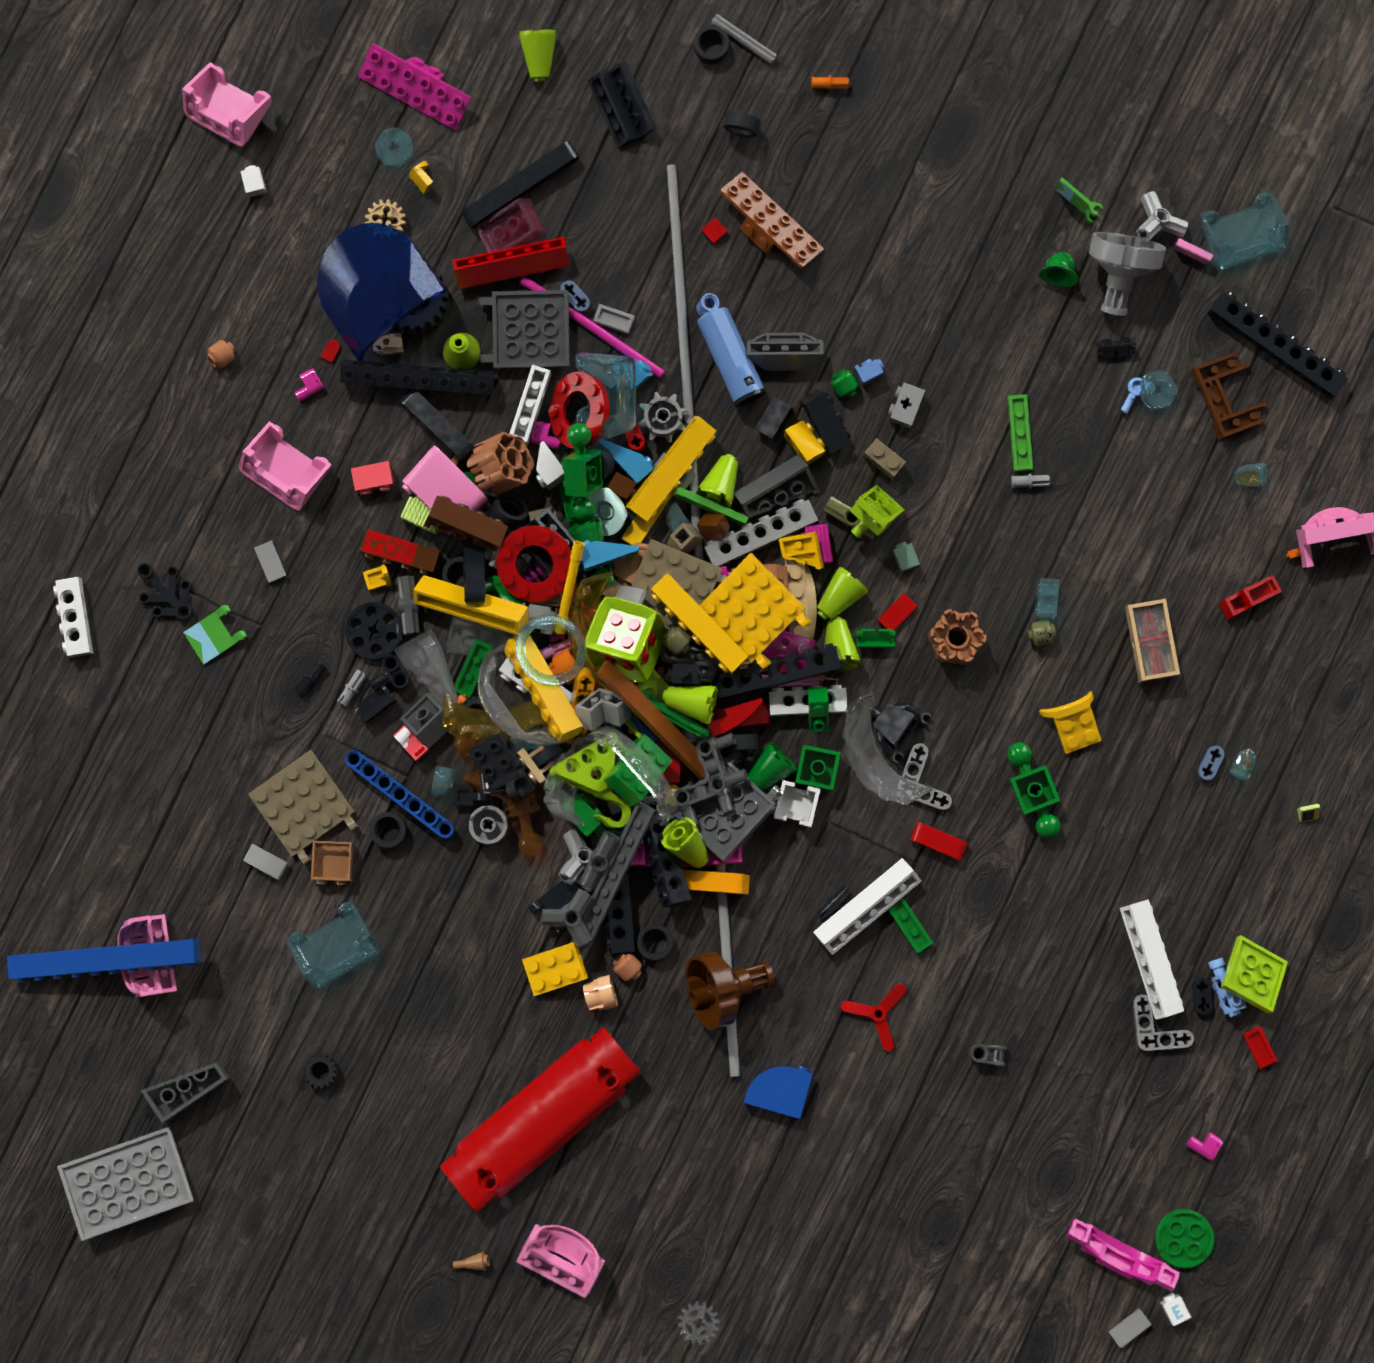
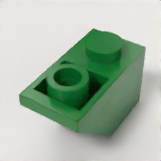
M827 687L808 688L809 732L829 731Z

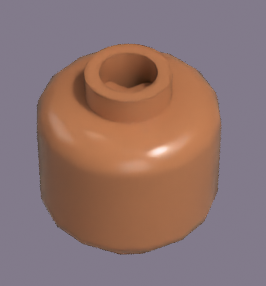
M219 340L207 349L208 354L206 357L213 367L224 368L235 359L234 352L236 350L230 342L226 343L223 340Z
M621 953L613 961V970L623 981L631 979L634 981L641 975V962L633 954Z

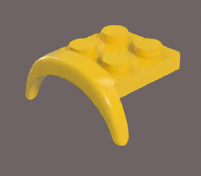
M1092 691L1072 703L1056 708L1039 710L1042 717L1053 718L1065 754L1102 741L1090 706L1094 700Z

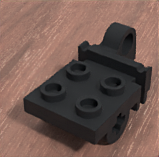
M501 731L467 750L486 783L492 781V784L487 788L490 793L506 785L508 796L513 801H516L536 789L524 770L525 766L519 767L522 761H518L516 757L515 745L510 739H505Z

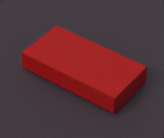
M903 593L877 621L885 629L895 630L918 605Z
M1261 1026L1242 1034L1260 1070L1278 1061Z

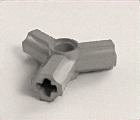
M1155 191L1148 192L1140 198L1148 216V219L1136 230L1137 237L1142 242H1149L1161 230L1180 237L1185 235L1188 222L1171 216L1166 209L1162 208Z
M579 829L570 830L563 835L572 858L558 875L562 881L570 885L586 868L593 852L586 846ZM579 855L585 857L586 861L581 860ZM596 858L595 861L600 863L603 862L604 859Z

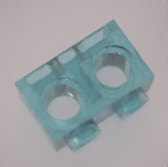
M1040 578L1038 580L1035 619L1055 620L1057 618L1060 580Z

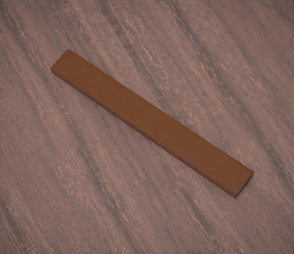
M606 660L596 675L699 779L704 778L706 774L702 763L699 762L696 747L610 660Z

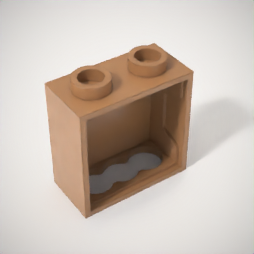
M313 841L311 880H316V884H327V881H335V885H347V881L352 882L354 843Z

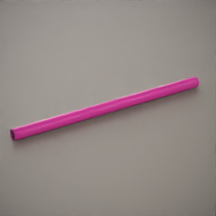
M523 276L520 284L530 291L546 290L526 276ZM569 306V317L628 358L646 362L651 368L652 374L659 379L663 376L665 371Z

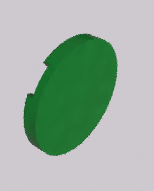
M1178 1209L1165 1215L1159 1222L1155 1231V1244L1160 1256L1169 1264L1178 1268H1193L1205 1261L1211 1254L1214 1246V1233L1209 1222L1201 1214L1189 1209Z

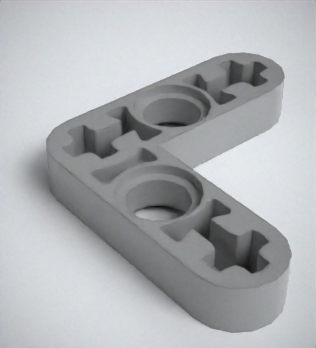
M916 744L910 751L898 785V792L903 797L939 810H946L952 804L949 794L918 783L929 751L926 745ZM919 747H922V751L925 752V755H921L918 760L922 761L921 765L910 761L911 757L914 760L916 759L917 753L914 750L919 749ZM910 765L918 767L917 775L911 776L908 773ZM907 783L910 784L909 787L912 789H916V786H919L916 798L912 796L914 792L908 791L907 794L903 793L904 789L901 786ZM926 789L930 792L928 800L920 798L919 793L921 790ZM934 792L937 793L936 797L939 799L945 796L948 804H944L941 807L939 801L934 800V804L930 803Z
M1140 994L1134 998L1133 1009L1136 1041L1140 1049L1151 1051L1186 1048L1193 1044L1194 1036L1188 1030L1154 1032L1153 1011L1148 996ZM1143 997V1000L1147 1001V1005H1144V1011H1149V1014L1138 1015V1011L1142 1012V1008L1137 1005V1002ZM1142 1017L1149 1019V1026L1147 1028H1142L1139 1025V1020ZM1176 1033L1175 1037L1178 1038L1183 1037V1033H1185L1190 1039L1186 1041V1044L1183 1041H1176L1177 1045L1174 1046L1175 1039L1173 1034ZM1154 1035H1157L1156 1043L1158 1047H1155V1043H1149L1146 1048L1144 1044H1141L1145 1036L1149 1040H1154ZM1163 1035H1168L1171 1039L1170 1044L1167 1046H1163L1160 1043V1038Z

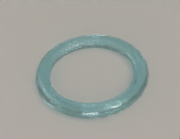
M540 615L525 623L516 639L517 659L523 670L534 680L549 685L564 684L578 676L583 669L587 658L585 652L586 641L582 632L570 620L559 615ZM551 623L564 627L573 635L577 643L578 654L576 662L566 673L555 676L545 675L533 668L527 659L525 652L527 637L533 629L543 624Z

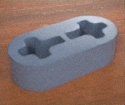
M573 281L563 282L560 290H566V286H573L572 291L575 295L572 296L569 293V304L579 313L588 311L590 301L584 292ZM577 297L580 301H586L584 308L582 306H580L579 308L577 307Z
M1212 746L1207 749L1197 771L1199 778L1202 780H1211L1216 775L1224 758V751L1220 746ZM1218 750L1217 754L1220 755V757L1215 758L1214 761L1211 762L1213 755L1210 754V752ZM1210 764L1211 767L1209 771L1211 772V775H1207L1205 777L1202 769H1206Z

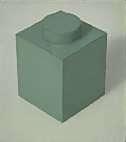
M903 542L896 545L893 554L900 573L919 567L920 563L912 543L907 544Z

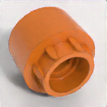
M569 647L552 657L553 662L549 663L548 666L560 685H565L566 683L568 685L573 684L577 670L583 667L577 655Z

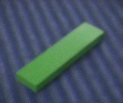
M1027 394L1008 396L1013 471H1033Z
M678 487L673 494V497L707 512L725 514L728 521L741 527L747 523V516L681 487Z

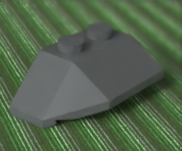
M764 333L753 340L747 341V358L765 371H804L824 357L823 340H817L805 333Z

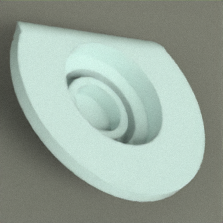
M601 488L589 495V499L594 502L596 507L594 516H600L602 520L604 536H610L617 533L623 527L627 517V510L621 499L611 489Z

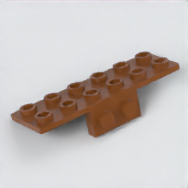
M743 172L721 188L720 193L746 217L739 229L766 254L776 245L802 269L823 251L824 248Z

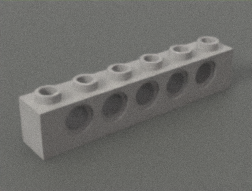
M798 500L789 509L783 507L777 510L774 516H763L754 525L748 523L742 526L741 531L736 533L734 530L728 532L722 541L710 540L706 543L707 546L704 547L710 563L722 567L779 541V538L788 537L803 530L806 526L818 523V518L810 501ZM792 513L800 515L798 522L791 521L790 515ZM780 521L783 524V528L776 530L773 528L772 523ZM763 529L766 535L759 538L755 535V531ZM739 537H746L749 541L748 544L741 546L737 541ZM724 544L731 547V551L727 554L722 553L720 547Z

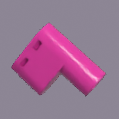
M312 368L300 375L306 386L294 393L301 402L325 387Z
M536 421L531 443L540 445L544 441L549 448L559 450L560 441L556 437L549 436L551 424Z
M1209 1132L1203 1142L1191 1136L1186 1146L1212 1161L1222 1146L1223 1141Z

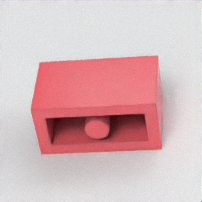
M389 461L351 468L354 488L357 494L369 495L373 490L378 489L379 492L388 491L390 487L394 486Z

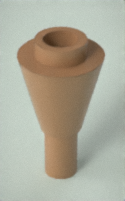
M484 1251L465 1260L453 1262L454 1269L466 1268L486 1271L487 1267L490 1266L489 1256Z

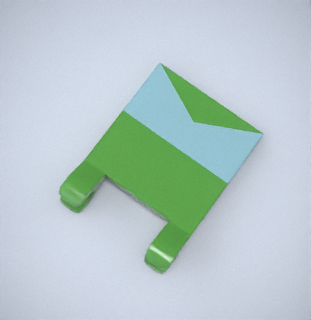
M1063 177L1060 179L1055 190L1083 212L1089 224H1093L1094 221L1090 219V215L1098 218L1099 213L1094 208L1097 207L1102 211L1103 206L1100 203L1091 202Z
M228 605L221 606L214 613L183 632L204 665L233 645L247 638V634L242 630L231 636L221 621V617L231 612Z

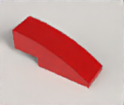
M1271 575L1222 600L1218 604L1228 620L1282 592L1274 575Z
M762 698L725 709L727 717L711 721L709 724L712 736L715 738L723 735L745 722L763 703Z

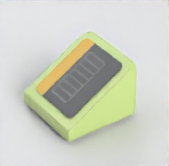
M1314 804L1298 808L1299 821L1317 820L1319 818L1320 805Z

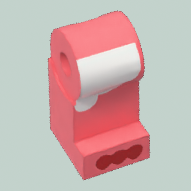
M405 725L393 735L417 762L429 751Z

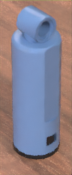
M708 293L700 299L696 306V310L701 316L697 324L735 407H740L761 398L766 394V390L753 362L747 358L746 346L729 309L726 307L718 308L719 299L716 295ZM705 303L710 304L711 308L706 307Z

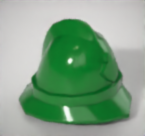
M1058 252L1052 255L1038 274L1043 281L1060 287L1074 286L1080 280L1079 276L1075 273V264L1072 256L1065 252Z

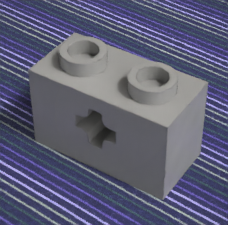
M905 382L902 387L898 386L894 396L898 399L895 405L891 404L888 415H891L889 421L911 429L925 390ZM905 401L908 402L906 409L902 408Z

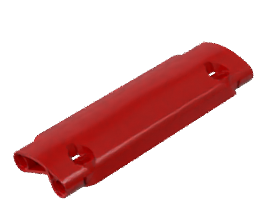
M602 1027L591 1037V1042L584 1039L574 1045L462 1140L456 1147V1156L454 1154L451 1155L440 1165L448 1179L476 1212H479L491 1201V1198L499 1199L515 1187L622 1096L626 1090L625 1084H629L642 1073L605 1027ZM607 1071L608 1073L602 1077V1073ZM487 1172L488 1175L482 1179V1175Z

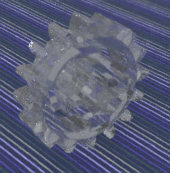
M696 1301L695 1306H692L690 1303L688 1304V1310L682 1308L684 1315L678 1316L682 1320V1322L678 1323V1327H683L680 1330V1334H686L685 1340L691 1338L692 1344L698 1340L699 1344L702 1345V1340L704 1339L707 1343L709 1342V1336L715 1338L716 1335L713 1331H719V1327L715 1324L719 1323L720 1319H715L718 1313L717 1311L711 1312L712 1305L707 1308L706 1302H703L702 1306H700L698 1301ZM698 1310L697 1314L689 1315L692 1311ZM706 1312L710 1315L712 1323L706 1320ZM698 1318H701L702 1323H704V1325L696 1327V1323L693 1321H697ZM685 1323L691 1325L693 1329L692 1334L687 1330ZM709 1330L706 1334L699 1336L701 1331Z

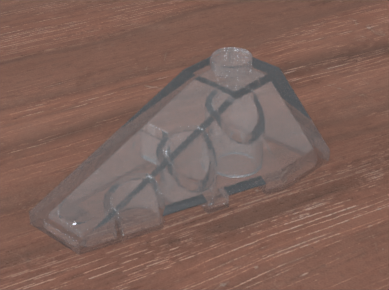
M452 615L446 652L468 655L476 638L494 645L492 650L500 649L504 652L507 640L517 635L499 629L491 630L489 626Z
M432 629L419 634L394 650L402 665L417 676L416 680L420 684L423 682L427 686L429 694L444 710L459 704L442 646Z

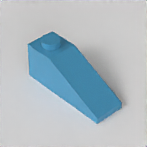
M603 439L599 441V445L604 446L610 451L617 465L632 481L636 482L637 486L654 470L652 467L654 463L648 456L644 458L642 454Z
M590 540L583 542L585 546L580 564L583 572L638 554L639 548L638 546L600 541L590 543Z

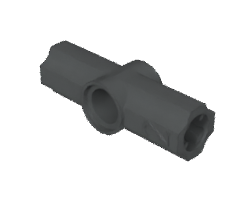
M414 576L398 577L400 597L398 598V606L402 617L403 634L420 633L419 605L414 604Z
M604 831L595 850L591 853V858L579 881L584 887L595 889L603 871L608 867V861L619 841V837L614 833ZM603 858L604 861L598 863L595 861V859Z

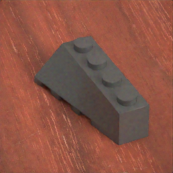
M798 454L734 492V496L741 509L750 518L767 512L774 506H784L788 504V501L796 498L800 500L806 498L805 495L810 493H820V490L808 465Z
M217 1062L143 1089L141 1092L160 1121L164 1123L230 1079V1076L222 1064Z

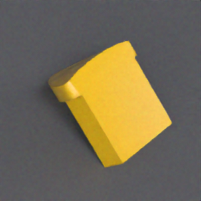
M426 161L413 167L409 174V178L424 194L430 190L433 181L424 172L429 166Z
M385 564L363 572L369 591L384 586H392L391 577Z

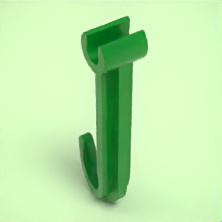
M645 690L641 692L669 721L699 738H708L709 730L656 700L649 692Z

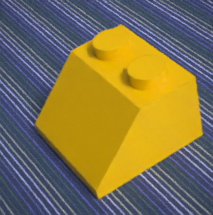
M802 420L787 428L784 438L795 453L799 454L807 465H810L825 454L824 448L826 446L820 438L816 439L813 435L815 431L809 423L805 424Z

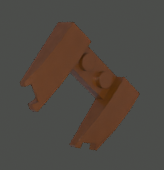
M1237 352L1196 366L1190 370L1197 388L1200 387L1214 420L1212 425L1218 440L1230 437L1266 421V419H1260L1261 408H1266V401L1233 413L1221 386L1220 379L1251 366L1249 362H1245L1242 365L1234 357L1238 354Z

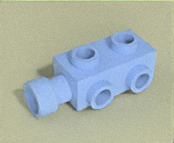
M1223 957L1208 962L1210 969H1213L1215 975L1212 978L1213 989L1219 997L1220 1008L1224 1011V1014L1229 1013L1230 1017L1240 1014V1009L1247 1007L1245 1000L1218 987V982L1222 985L1226 973Z

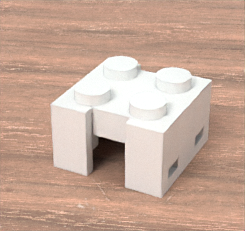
M783 780L780 789L784 794L777 801L778 806L775 809L773 819L784 822L787 818L799 821L798 825L811 828L820 789L808 786L806 791L794 788L795 783Z

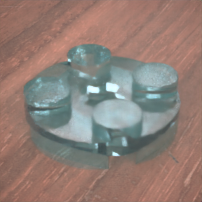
M389 128L384 130L376 140L375 150L377 156L386 166H401L412 158L413 142L409 134L398 128ZM392 143L400 145L396 152L389 150L392 147Z
M1164 370L1148 372L1140 381V397L1151 408L1167 407L1172 403L1178 392L1174 380ZM1155 385L1160 387V393L1155 392Z

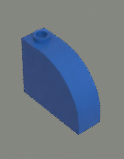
M798 1065V1069L788 1066H777L763 1071L749 1085L744 1103L800 1119L812 1078V1073L809 1072L810 1068Z

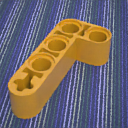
M586 667L578 669L575 674L570 703L574 711L575 706L585 699H579L580 695L584 694L588 697L594 692L595 680L593 673ZM548 725V731L551 739L553 741L558 742L557 738L552 736L550 726ZM582 728L579 735L563 742L575 744L583 742L587 729Z
M683 870L689 890L749 894L750 875Z

